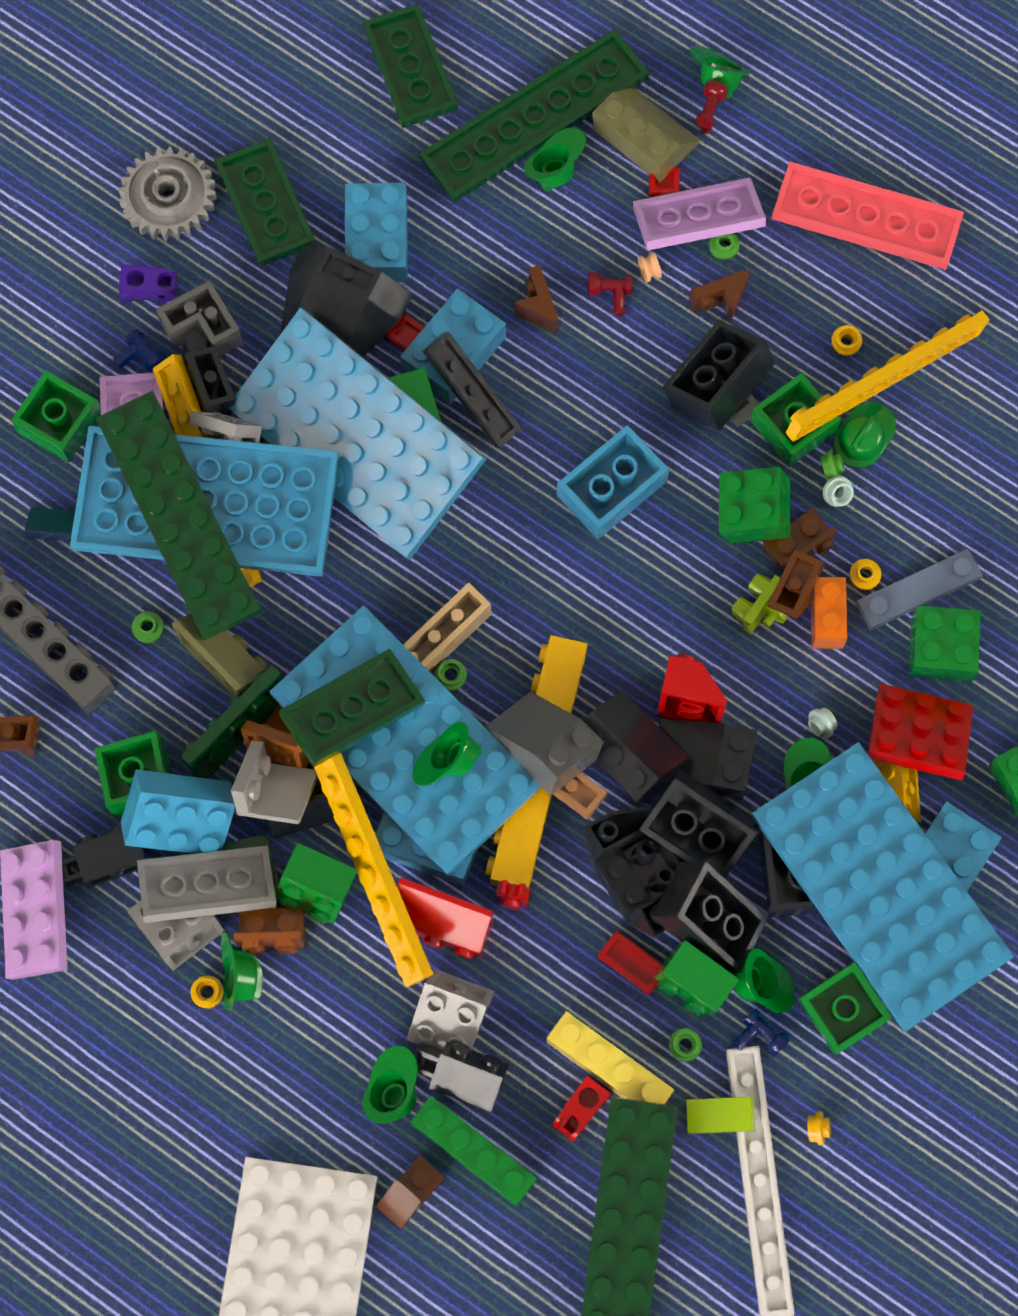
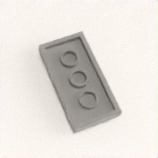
M268 846L137 860L144 923L276 908V896Z

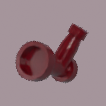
M708 81L703 90L706 102L702 113H699L696 118V123L700 126V131L703 134L711 132L715 121L713 116L717 104L723 102L728 94V88L717 81Z
M589 272L588 296L595 297L601 291H613V315L623 316L625 315V294H631L632 276H625V279L601 278L597 272Z

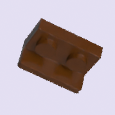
M812 508L790 524V538L766 540L762 547L779 569L784 572L794 550L811 557L816 553L823 555L835 545L834 541L838 531L834 527L829 529L814 508Z

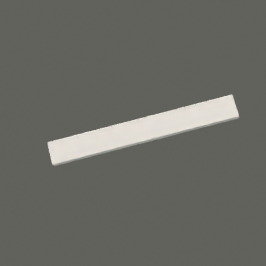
M759 1046L726 1049L731 1097L754 1098L755 1131L736 1132L759 1315L795 1316Z

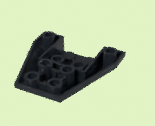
M304 243L290 269L280 334L297 311L302 308L364 357L400 322L413 295L386 274L328 246Z
M653 806L610 812L584 827L591 866L624 919L654 938L665 932L666 929L652 915L680 862L687 861L639 830Z

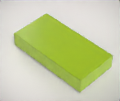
M753 1097L686 1100L688 1134L755 1131Z

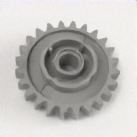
M171 147L167 149L165 154H162L161 150L156 148L155 156H151L146 151L145 161L135 158L137 167L126 168L129 177H121L124 187L118 190L120 197H123L119 200L121 208H124V216L126 219H130L132 228L139 226L141 235L150 231L153 240L158 234H162L164 241L168 240L170 234H173L175 239L179 240L181 232L191 236V227L200 230L199 220L209 221L206 211H214L215 208L211 201L217 200L215 191H213L216 186L214 180L211 179L210 169H205L203 160L196 162L194 153L185 157L184 149L182 148L177 154H173ZM166 191L174 192L169 197L161 196Z

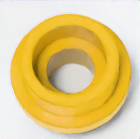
M841 326L834 331L831 344L837 353L850 356L857 353L861 348L862 336L853 326ZM843 338H848L851 340L852 344L844 345L841 342V340Z
M858 560L850 569V580L858 589L871 590L880 582L881 569L872 560ZM863 569L869 570L871 577H862L860 571Z
M209 975L199 977L191 987L192 1000L197 1006L205 1009L217 1006L224 995L221 982ZM205 987L213 988V995L210 998L202 997V990Z
M816 1111L815 1115H808L809 1141L818 1142V1145H824L825 1138L831 1137L829 1118H824L822 1111Z

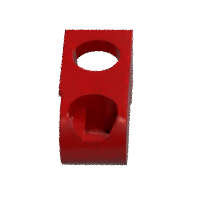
M586 1076L565 1104L564 1109L552 1126L574 1142L612 1094Z

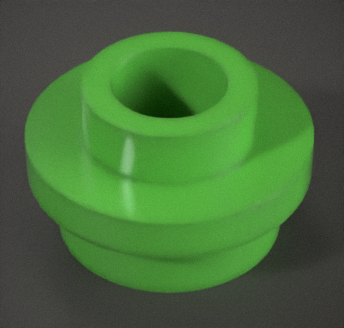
M734 233L710 239V252L719 260L731 259L739 251L740 242ZM727 241L730 245L722 247L719 242Z
M831 449L827 451V454L820 456L821 464L828 480L835 476H841V472L845 471L840 453L835 455Z
M153 612L140 613L132 623L134 636L143 643L157 641L164 631L162 619ZM146 622L153 623V627L149 631L142 630V626Z
M447 659L437 666L435 678L448 691H454L464 685L467 678L466 668L458 660ZM453 671L457 674V677L454 680H448L445 678L446 673Z
M687 1028L674 1032L669 1041V1050L672 1056L682 1062L694 1060L702 1049L700 1036L695 1031ZM688 1040L691 1043V1049L689 1051H682L679 1047V1042Z

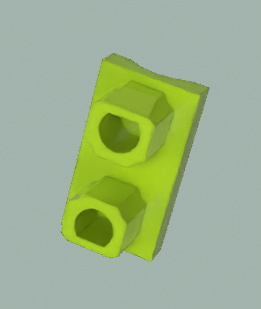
M757 573L750 582L748 590L759 598L752 604L745 598L740 597L732 607V614L743 622V630L750 635L761 621L766 627L770 628L774 621L784 623L788 618L787 615L767 606L780 580L776 575L771 580Z

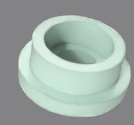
M843 476L831 478L823 488V498L831 506H845L853 498L852 484Z
M821 708L809 712L808 726L811 732L824 739L831 737L834 730L837 729V721L831 711L827 708Z

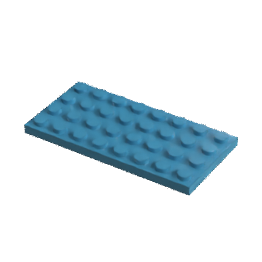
M302 308L297 311L234 396L236 399L235 404L229 408L242 420L261 425V436L272 445L338 451L339 462L334 498L407 559L413 557L487 460Z
M89 426L70 548L74 551L164 560L101 428ZM175 435L240 568L323 577L339 462L338 451Z
M362 606L269 692L284 708L384 651L391 649L425 699V703L420 708L342 751L341 754L351 778L448 877L542 787L365 606ZM458 721L464 722L468 727L469 736L483 750L470 771L462 777L444 775L438 781L428 786L417 785L412 779V770L420 753L441 736L451 724Z
M859 742L752 813L751 816L904 1032L920 1023L1014 957Z

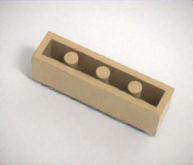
M467 583L403 645L431 673L491 616V603L470 583Z

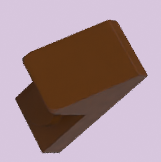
M541 266L529 268L528 280L524 281L529 298L514 303V314L549 332H557L558 316Z
M748 269L691 289L689 303L693 312L700 309L703 311L711 310L722 302L730 322H732L748 285L750 276Z
M794 550L767 606L798 619L812 601L811 592L824 567V562Z
M35 715L0 717V752L17 751L35 757L41 728L39 717Z
M420 1155L400 1179L394 1181L376 1207L402 1229L443 1182L445 1177Z

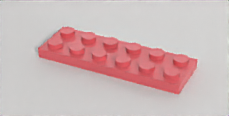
M789 161L772 214V220L946 270L964 212Z

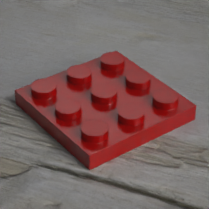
M880 683L876 696L867 754L872 760L962 781L966 770L973 705Z

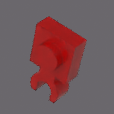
M504 879L501 883L498 882L496 901L501 902L502 907L511 910H520V906L528 907L530 889L526 888V884H512Z

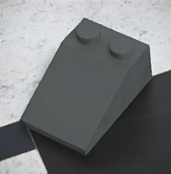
M533 692L528 693L485 726L550 796L594 763L604 742L580 718Z

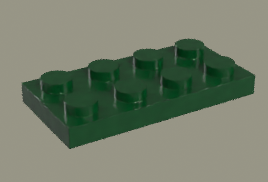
M414 4L362 22L364 32L402 128L458 110V103L419 4Z
M270 138L214 160L260 267L299 252L304 243L316 245L314 236Z
M388 649L282 708L279 711V716L312 766L316 767L424 705L425 699L391 649Z
M271 665L266 671L262 670L254 677L252 685L244 693L236 695L230 702L229 708L221 716L213 718L207 725L206 731L198 739H193L187 744L184 753L180 757L194 777L209 779L244 743L241 729L246 721L249 720L263 724L271 716L275 708L280 705L269 692L283 679L281 673L274 666Z

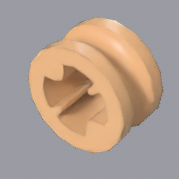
M653 252L648 253L647 258L643 256L638 257L639 269L646 283L650 282L652 277L656 279L661 278L660 265Z

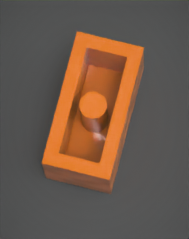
M818 577L811 592V648L843 649L847 641L846 577Z

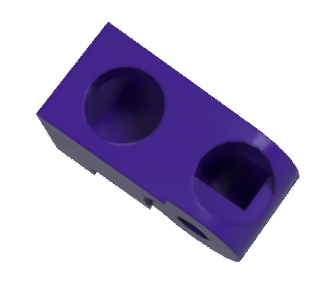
M121 264L119 281L120 301L132 302V299H153L159 302H170L176 298L178 275L169 269Z

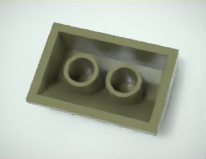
M635 88L612 92L593 111V130L649 175L650 173L653 174L659 183L668 175V172L673 167H676L700 143L696 136Z
M191 613L172 623L182 645L233 697L239 693H244L252 685L254 677L262 670L266 671L269 668L258 655L253 658L246 651L249 647L238 634L232 637L225 630L204 641Z

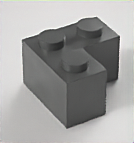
M210 280L156 309L160 324L175 348L185 343V337L191 331L202 334L209 347L215 346L219 357L243 344L238 326Z

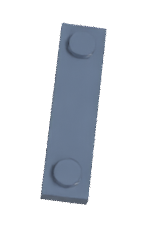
M966 549L857 600L856 606L871 631L914 611L917 605L925 606L980 580L983 574L969 549Z

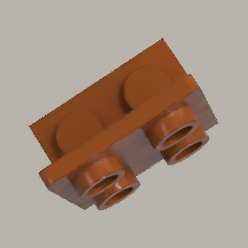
M281 705L275 708L265 724L246 721L241 731L247 750L251 741L264 742L267 756L270 757L271 762L300 768L308 766L310 763L309 759L279 716V711L283 708Z
M270 908L239 912V933H234V941L240 950H245V953L251 955L265 954V949H278L279 954L297 953V948H305V911L299 908L297 910Z

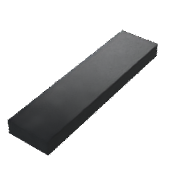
M449 331L443 332L422 351L495 448L503 446L521 429V426Z

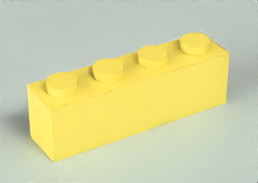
M567 1011L547 1037V1043L621 1098L666 1104L674 1092L672 1087Z

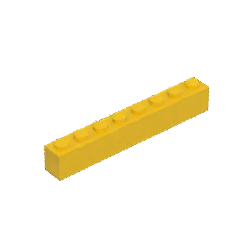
M550 635L549 643H542L538 662L543 663L541 674L535 673L531 692H535L536 695L572 714L588 643ZM543 788L495 832L493 843L498 844L496 857H489L486 868V875L491 876L490 885L498 886V882L501 883L504 879L512 884L520 885V883H524L527 889L530 888L552 795L550 796Z

